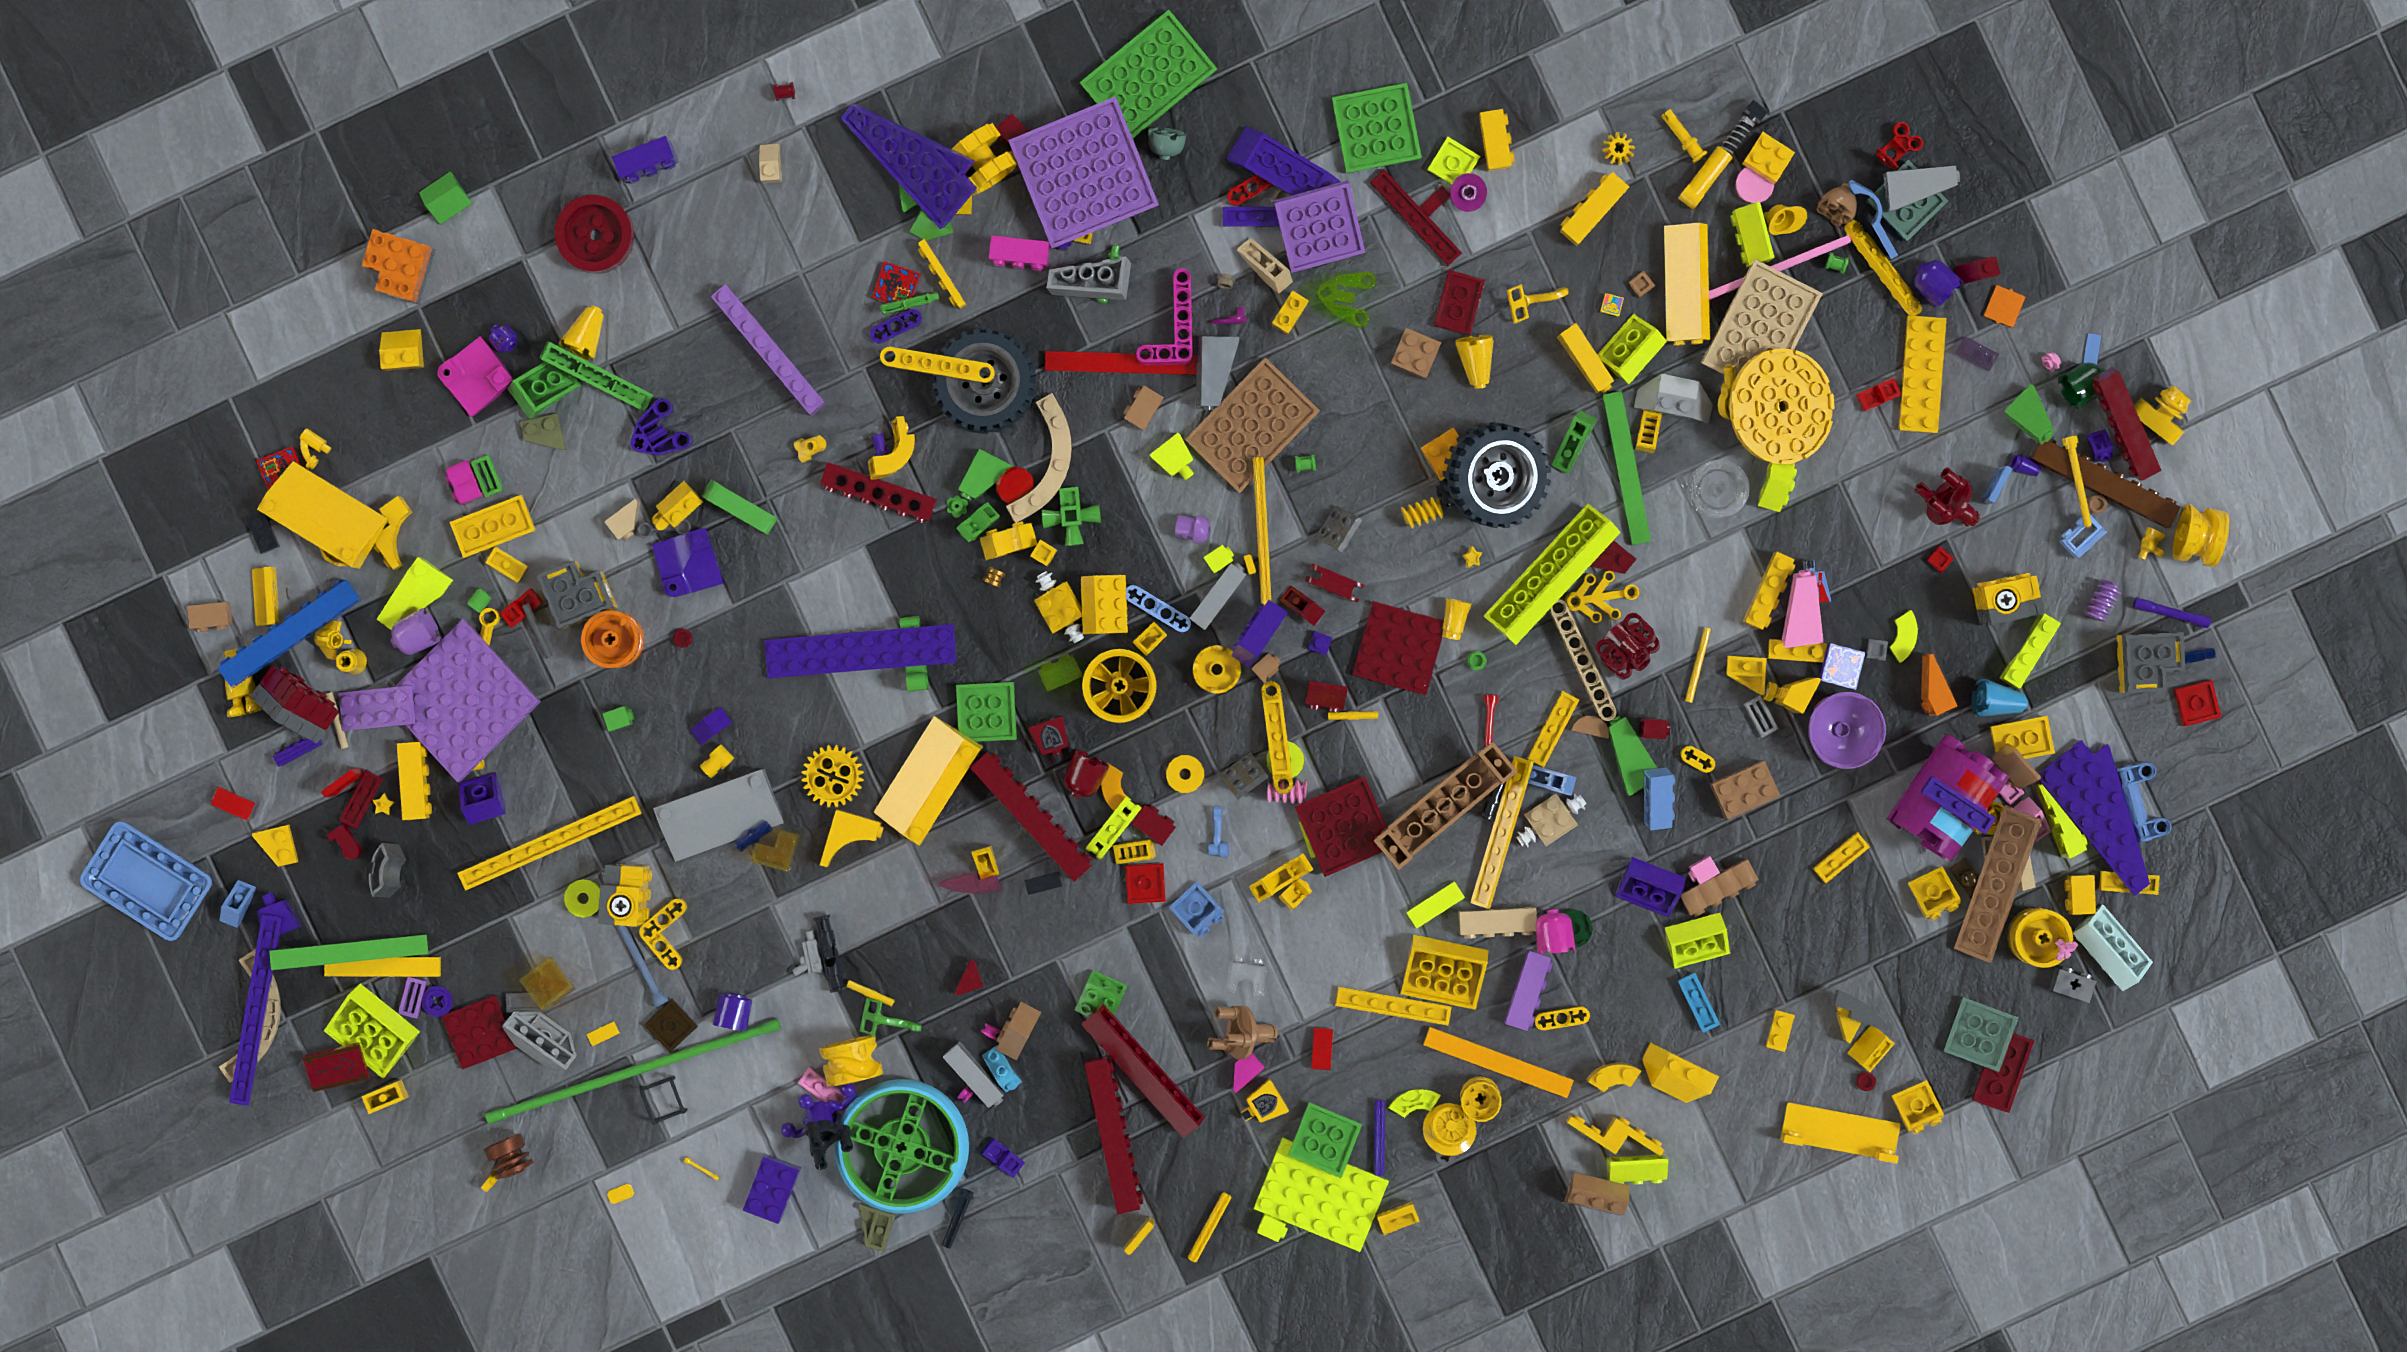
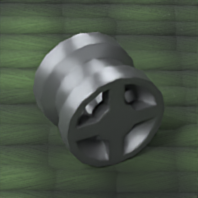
M1437 1152L1435 1154L1438 1163L1443 1166H1449L1455 1161V1156H1445Z

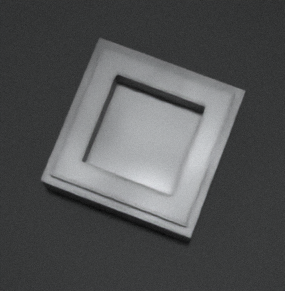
M1868 639L1865 658L1885 661L1888 642Z

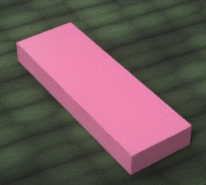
M811 1067L807 1069L798 1084L824 1102L833 1100L840 1103L847 1097L841 1094L840 1088L837 1086H827L826 1079ZM845 1108L844 1110H842V1111H837V1112L840 1113L841 1115H843V1113H844V1111L846 1110V1108Z

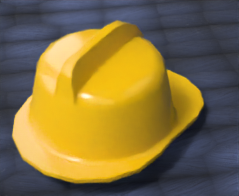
M1775 205L1769 212L1764 213V217L1769 226V232L1772 235H1779L1799 230L1806 222L1807 212L1801 206L1787 207Z

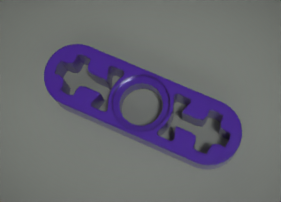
M910 309L873 327L870 331V338L873 342L882 344L919 326L922 322V315L918 310ZM911 313L919 316L916 318V323L909 321L907 322L909 327L905 328V324L901 320L902 317L907 320L910 318ZM894 321H899L902 325L901 330L898 332L891 330V324ZM885 325H887L888 331L892 334L888 336V333L883 334L881 340L874 338L876 330L880 332L886 330L884 328Z

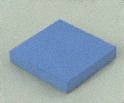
M2008 466L1997 468L1981 502L1986 505L1995 503L2012 468Z

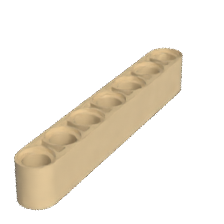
M1559 599L1556 603L1562 605V612L1559 614L1555 613L1552 606L1549 609V613L1598 717L1602 720L1610 721L1616 716V708L1567 604ZM1564 620H1568L1571 624V628L1568 631H1564L1561 628V623ZM1572 637L1579 640V645L1576 648H1572L1569 645ZM1580 655H1585L1587 658V663L1583 666L1579 665L1577 661ZM1588 672H1592L1595 675V680L1592 683L1586 681L1585 677ZM1598 689L1602 690L1604 694L1601 700L1594 698V692ZM1605 707H1609L1612 711L1611 716L1608 718L1602 715V710Z

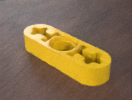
M1583 1006L1541 1012L1535 1016L1534 1024L1540 1030L1580 1025L1588 1022L1590 1013ZM1579 1010L1586 1013V1016H1583V1020L1575 1017L1573 1018L1574 1022H1571L1569 1011H1572V1015L1579 1014ZM1559 1013L1567 1015V1021L1563 1024L1557 1022L1556 1018ZM1550 1014H1553L1555 1025H1552V1022H1546L1544 1027L1538 1024L1542 1016L1545 1019H1551Z

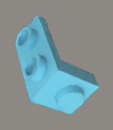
M996 1045L984 1053L982 1057L997 1083L1005 1092L1014 1090L1022 1081L1011 1068L1004 1054L996 1050L998 1047Z

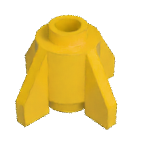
M333 620L324 627L319 628L314 635L315 644L319 646L328 659L335 660L337 650L334 649L339 648L342 643H352V640L343 639L342 635L338 632L341 628L340 621Z

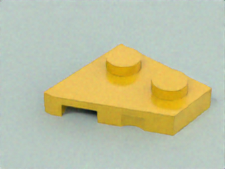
M1727 656L1726 675L1754 692L1764 695L1767 658Z
M290 825L252 833L253 838L278 867L298 862Z

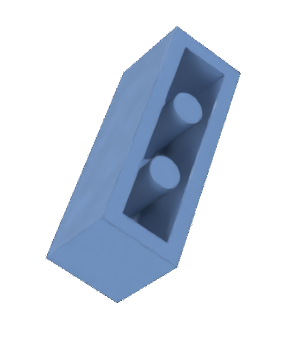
M1666 767L1644 770V824L1650 830L1672 828V820L1675 819L1674 810L1672 809L1675 802L1673 792L1675 777Z

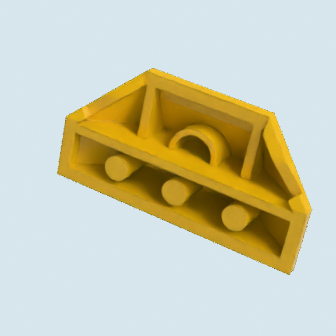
M1651 1042L1642 1058L1651 1086L1685 1103L1711 1094L1719 1078L1718 1075Z

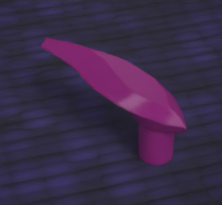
M1237 307L1236 316L1211 321V324L1244 323L1247 321V318L1244 317L1245 308Z

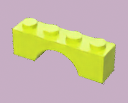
M2045 613L2039 614L2030 628L2024 645L2008 663L1999 679L2015 689H2020L2061 623Z

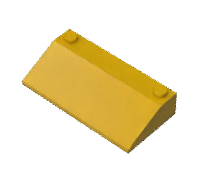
M294 461L267 491L257 508L260 512L350 567L358 569L361 568L388 521V518Z
M934 716L874 813L903 836L920 846L983 746Z

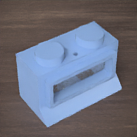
M2091 515L2092 525L2090 527H2085L2083 518L2080 517L2075 522L2077 526L2072 530L2069 528L2061 535L2063 539L2059 542L2075 559L2080 558L2107 533Z

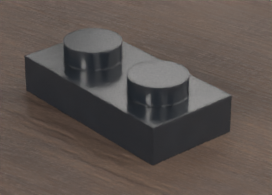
M260 512L246 518L261 554L280 547L267 515Z

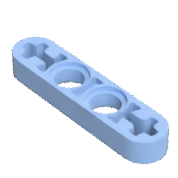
M1131 585L1126 588V599L1179 632L1189 630L1191 621L1186 615L1138 586ZM1135 588L1138 595L1146 594L1141 601V605L1137 604L1139 599L1136 597L1129 598V590L1133 591ZM1152 598L1155 601L1153 609L1145 608L1144 601L1146 599ZM1168 608L1171 610L1172 615L1169 619L1161 617L1160 612L1162 609ZM1175 613L1179 614L1176 617L1179 620L1186 619V624L1188 625L1186 628L1182 627V629H1179V624L1175 621L1173 625L1169 623L1174 618Z

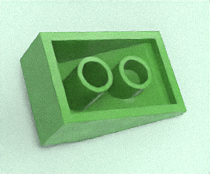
M545 361L513 380L507 389L530 420L560 401L581 384L575 376Z

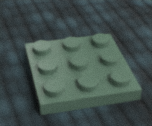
M1907 160L1897 171L1914 170L1917 168ZM1884 184L1874 192L1882 206V218L1905 242L1948 202L1941 193L1887 213ZM1869 197L1866 201L1876 211V202L1873 198Z
M1963 997L1944 1052L1999 1072L2019 1017Z

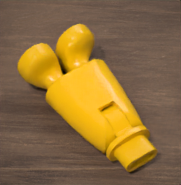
M239 648L225 651V658H232L237 655L236 651ZM252 676L234 688L230 687L225 680L227 700H233V707L227 710V717L246 715V712L254 713L263 710L251 697V694L256 689ZM242 696L246 700V711L242 703Z

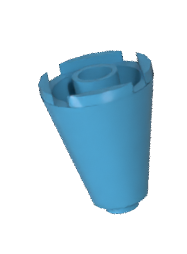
M1979 679L1975 685L1978 688L1977 691H1973L1971 699L1972 711L1977 713L1975 716L1986 717L2022 713L2027 709L2028 699L2025 694L1987 679Z

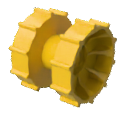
M993 123L986 124L973 131L952 148V150L975 161L972 166L976 172L969 177V180L977 187L972 195H979L981 192L991 188L1016 169L1018 165L1012 151L1005 152L996 157L989 148L1000 136Z

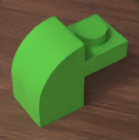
M987 502L956 529L963 538L971 542L989 528L1000 515Z

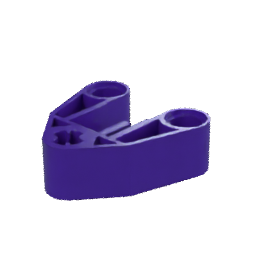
M661 398L637 421L630 445L633 450L639 453L661 456L689 449L693 444V439L686 432H678L653 446L652 443L668 434L666 429L661 424L648 433L645 431L660 423L661 420L670 416L673 412L672 403ZM661 403L668 404V410L664 413L659 411ZM681 436H686L688 439L687 444L684 446H680L678 442ZM637 440H644L642 448L636 447V445L638 444Z

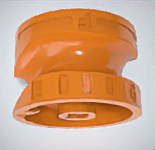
M606 610L593 615L586 622L581 634V644L585 655L594 664L604 668H622L632 664L640 656L644 647V633L640 623L630 614ZM611 637H615L616 640L613 641V642H611L612 639H610V638H611Z

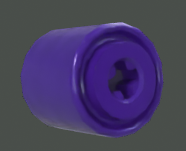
M725 992V994H719L713 1025L747 1031L752 1000L747 999V996Z

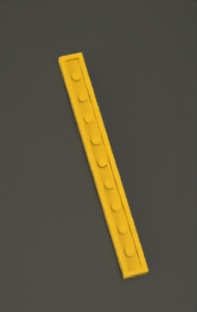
M635 796L463 870L458 875L466 891L642 814Z

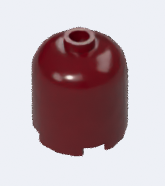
M1076 750L1064 775V785L1070 790L1069 794L1080 799L1081 796L1091 797L1101 785L1108 772L1109 764L1098 757L1093 760L1087 757V752Z

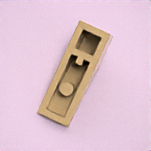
M1251 237L1237 249V252L1263 281L1278 294L1293 282L1289 269Z

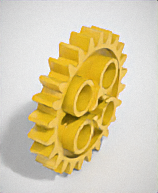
M828 745L827 751L820 747V754L814 751L815 757H808L810 764L804 763V766L808 769L807 771H802L803 774L807 775L802 781L808 784L803 788H810L807 795L814 794L813 801L821 799L820 805H823L825 801H827L828 807L831 806L832 802H834L835 807H838L839 801L846 805L845 799L847 798L849 801H852L851 794L858 795L855 789H862V786L858 784V782L864 781L863 778L859 777L864 771L858 770L862 763L856 764L858 756L852 758V751L846 754V747H843L841 751H839L838 745L835 746L834 750ZM826 758L831 759L833 762L830 769H826L823 766V761ZM844 765L850 768L848 776L841 774L840 770ZM817 769H822L828 773L835 771L837 777L846 779L849 783L846 784L838 779L831 781L830 776L818 772ZM818 776H822L825 779V784L822 787L818 786L815 782ZM836 783H840L843 786L841 794H836L833 791V786Z

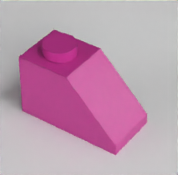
M1253 1052L1247 1059L1235 1061L1233 1091L1235 1093L1265 1068Z

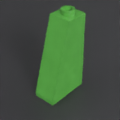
M1617 716L1610 721L1611 725L1608 726L1625 792L1627 796H1631L1644 787V770L1658 768L1626 717L1620 718V716Z

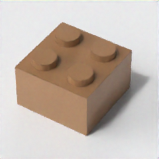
M1405 328L1390 365L1425 380L1441 342Z

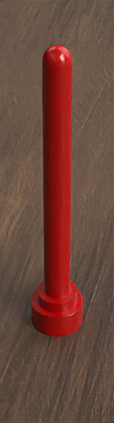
M1484 694L1483 702L1487 706L1484 747L1492 742L1494 707L1499 703V695Z

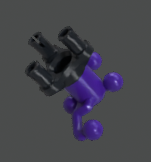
M853 1083L840 1085L841 1094L847 1096L840 1103L833 1100L828 1102L822 1100L813 1101L811 1095H801L798 1099V1104L801 1108L806 1109V1117L803 1119L805 1127L796 1131L795 1126L788 1122L781 1127V1134L784 1137L800 1138L804 1135L808 1136L810 1153L814 1157L817 1170H819V1166L820 1170L828 1166L825 1153L835 1142L840 1141L843 1152H849L853 1149L850 1127L848 1125L834 1124L837 1121L835 1111L844 1110L857 1097V1091Z

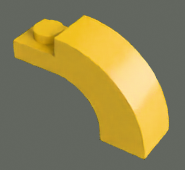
M1304 853L1266 874L1251 884L1249 888L1259 903L1298 878L1311 872L1313 868Z

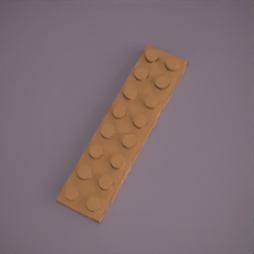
M2004 806L1954 949L1988 963L1992 962L2042 819L2009 806Z

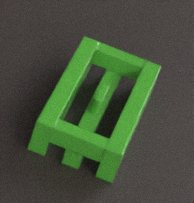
M490 455L471 462L485 498L504 491ZM486 460L493 475V478L495 480V483L497 485V489H495L489 472L487 470V467L484 463V461ZM478 463L481 464V467L491 489L490 492H488L486 485L483 481V478L477 466Z

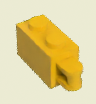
M683 481L656 505L659 512L652 517V523L658 530H664L670 524L675 528L703 501Z

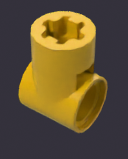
M721 744L700 767L712 778L718 773V770H723L735 758Z

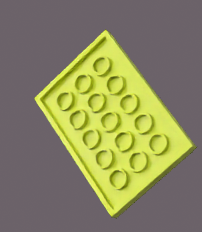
M1282 1137L1254 1209L1361 1252L1389 1180L1375 1176L1373 1173L1348 1163L1340 1179L1288 1157L1293 1141Z

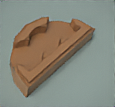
M1595 716L1579 718L1571 731L1609 739L1607 725L1602 719Z

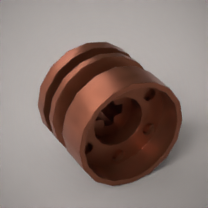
M521 1133L483 1149L488 1161L497 1159L499 1162L491 1168L492 1171L499 1168L502 1169L501 1172L495 1174L496 1180L514 1176L534 1163L532 1158L523 1161V1158L528 1156L530 1152L520 1153L519 1151L520 1148L526 1145Z

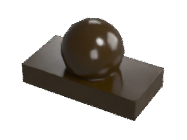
M1964 857L1949 869L1971 900L1979 875L1968 859Z

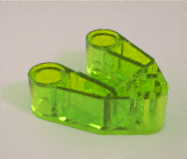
M1371 272L1338 275L1318 288L1317 297L1331 315L1356 328H1363L1369 321L1368 313L1350 306L1334 304V301L1353 304L1355 297L1354 292L1337 290V287L1369 291L1376 283L1375 275ZM1363 277H1370L1372 284L1370 286L1363 285ZM1324 289H1329L1328 292H1331V295L1324 298L1320 291L1323 292ZM1362 314L1365 317V322L1358 324L1355 321L1356 315Z

